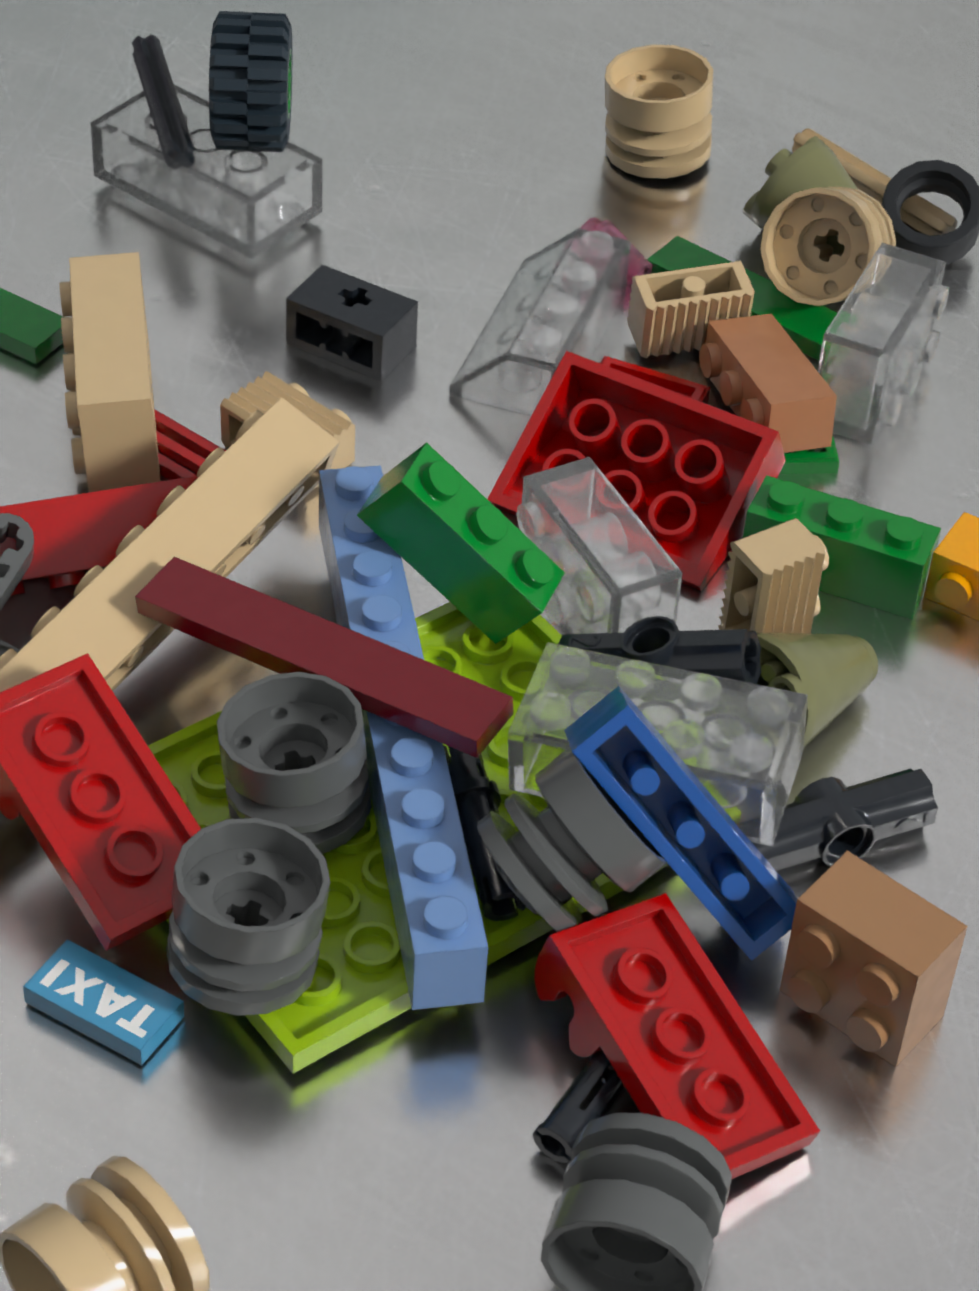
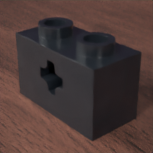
M322 264L286 298V343L382 382L417 346L418 301Z

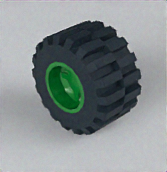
M219 11L212 27L209 61V124L211 138L217 150L284 151L290 135L293 71L292 26L286 14Z

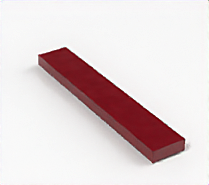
M173 557L135 596L137 611L143 616L279 674L303 672L327 676L348 687L361 704L363 710L476 758L480 756L514 714L513 697L177 557Z

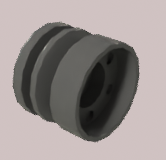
M303 672L275 674L245 685L225 703L217 720V729L230 819L260 818L285 824L309 838L321 854L346 844L364 827L372 807L366 760L364 723L361 704L348 687L322 675Z
M570 747L535 775L539 791L548 805L542 812L521 796L513 793L505 799V807L519 829L518 831L503 817L492 811L477 822V829L483 842L492 854L494 864L504 881L530 911L544 918L557 932L585 922L578 907L572 900L573 897L593 916L601 917L608 911L605 897L595 880L602 873L615 885L631 893L666 864L665 859L575 756Z
M260 818L227 819L202 828L182 846L174 866L171 896L173 911L169 918L170 933L167 938L166 951L170 974L186 995L208 1009L237 1016L268 1014L294 1003L311 986L318 965L319 946L322 940L321 926L326 913L330 887L326 859L314 843L285 824Z
M612 1113L591 1120L576 1136L571 1162L567 1165L564 1174L562 1194L555 1201L543 1238L541 1262L550 1280L562 1291H703L713 1252V1239L719 1232L732 1180V1174L724 1156L704 1136L676 1121L646 1113Z

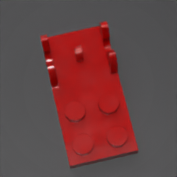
M89 654L82 655L0 692L1 813L11 820L22 815L106 951L168 920L173 911L171 896L174 866L182 846L201 828Z
M666 893L549 935L539 953L535 967V986L540 1000L555 1001L565 997L567 994L569 995L574 1006V1016L569 1023V1048L580 1057H587L603 1050L641 1113L676 1121L704 1136L724 1156L732 1174V1179L809 1146L820 1133V1129Z

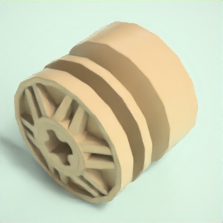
M647 45L632 48L617 55L606 66L605 108L608 112L605 122V131L607 133L605 153L613 165L625 173L639 177L666 179L686 175L700 168L711 156L712 115L710 111L712 110L713 68L708 60L693 50L675 45Z
M841 186L815 187L795 192L775 207L764 225L760 250L765 272L780 292L795 302L822 306L862 297L878 286L893 264L896 238L891 218L880 202L859 189ZM838 235V242L845 246L843 253L833 254V247L826 244L828 236Z
M112 1156L96 1167L91 1175V1179L80 1178L72 1183L65 1194L67 1211L58 1204L43 1203L0 1234V1263L13 1291H209L210 1289L209 1269L200 1244L185 1217L159 1183L144 1168L127 1157Z

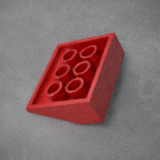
M566 351L487 500L500 510L702 591L729 555L728 552L732 551L730 543L739 540L743 536L747 510L766 475L777 478L786 460L779 431Z

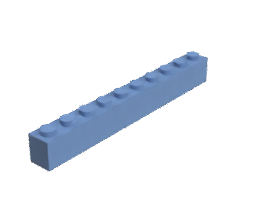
M381 465L319 470V531L337 624L424 660L402 558L357 516L383 476ZM362 709L369 788L412 1010L484 1002L488 944L443 743Z

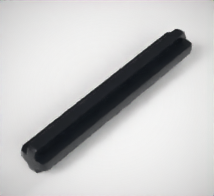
M152 34L146 38L138 35L132 42L134 49L132 55L166 165L173 170L181 166L189 169L195 162L193 156L195 149L160 40Z

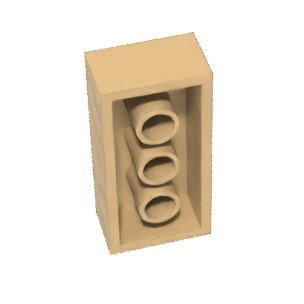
M139 252L69 258L70 281L59 282L63 314V318H61L63 345L65 353H68L63 354L66 390H70V392H65L68 428H72L73 436L81 435V438L71 439L75 474H86L89 492L159 482L161 480L150 349Z

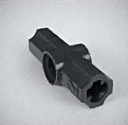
M653 616L633 623L624 633L562 634L556 648V675L562 689L614 690L617 686H620L622 690L637 689L642 700L649 704L661 705L681 699L691 688L756 687L761 673V646L756 631H748V629L679 631L675 621L663 616Z
M910 768L846 787L839 778H822L802 789L791 804L733 821L771 866L778 871L817 858H822L828 866H832L847 851L861 858L873 847L877 840L935 823L938 807L929 778L922 769L913 771Z

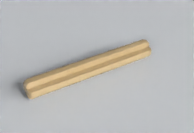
M806 128L801 133L795 135L793 138L794 144L791 149L792 152L802 147L810 138L817 136L835 153L856 187L879 201L882 205V198L887 184L892 178L810 128ZM918 194L906 199L900 209L901 219L904 224L919 233L929 236L949 233L955 230L958 224L954 216Z

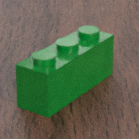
M427 442L382 476L357 514L368 527L495 644L542 614L565 574L558 565Z
M766 475L747 510L743 538L797 518L813 535L818 536L822 540L828 552L829 565L826 570L822 571L819 591L913 620L925 592L932 555L938 546L941 528L917 521L911 517L896 515L860 504L851 499L840 498L801 486L795 482L784 481Z

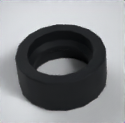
M941 160L918 161L902 168L888 182L882 198V207L892 220L896 238L894 253L904 261L922 267L946 266L963 258L975 245L979 235V186L974 177L958 165ZM936 192L949 196L961 206L963 220L957 229L949 233L929 236L915 232L903 223L900 215L901 206L906 199L916 194Z

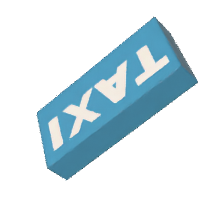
M68 939L23 986L25 1003L140 1065L144 1064L185 1016L183 1000Z

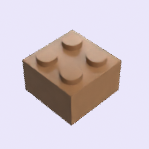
M847 851L797 899L780 991L789 996L804 1011L816 1014L848 1035L861 1049L873 1052L894 1067H897L944 1017L968 926Z

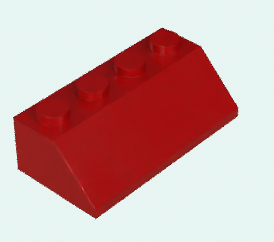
M197 476L0 506V513L17 515L28 522L34 534L32 562L11 596L25 594L23 582L48 578L50 589L78 585L86 572L96 565L105 569L117 557V548L124 537L137 525H141L146 529L158 517L157 511L167 495L177 486H182L186 490L197 479ZM7 537L3 543H0V557L8 548L16 550V540L14 538Z

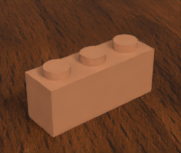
M772 314L708 321L706 344H702L700 347V366L703 375L706 378H710L720 392L724 404L730 406L737 416L779 431L784 453L831 447L837 395Z

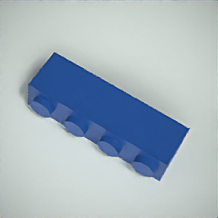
M617 686L564 730L571 751L751 961L792 929L797 897L793 890L620 686Z

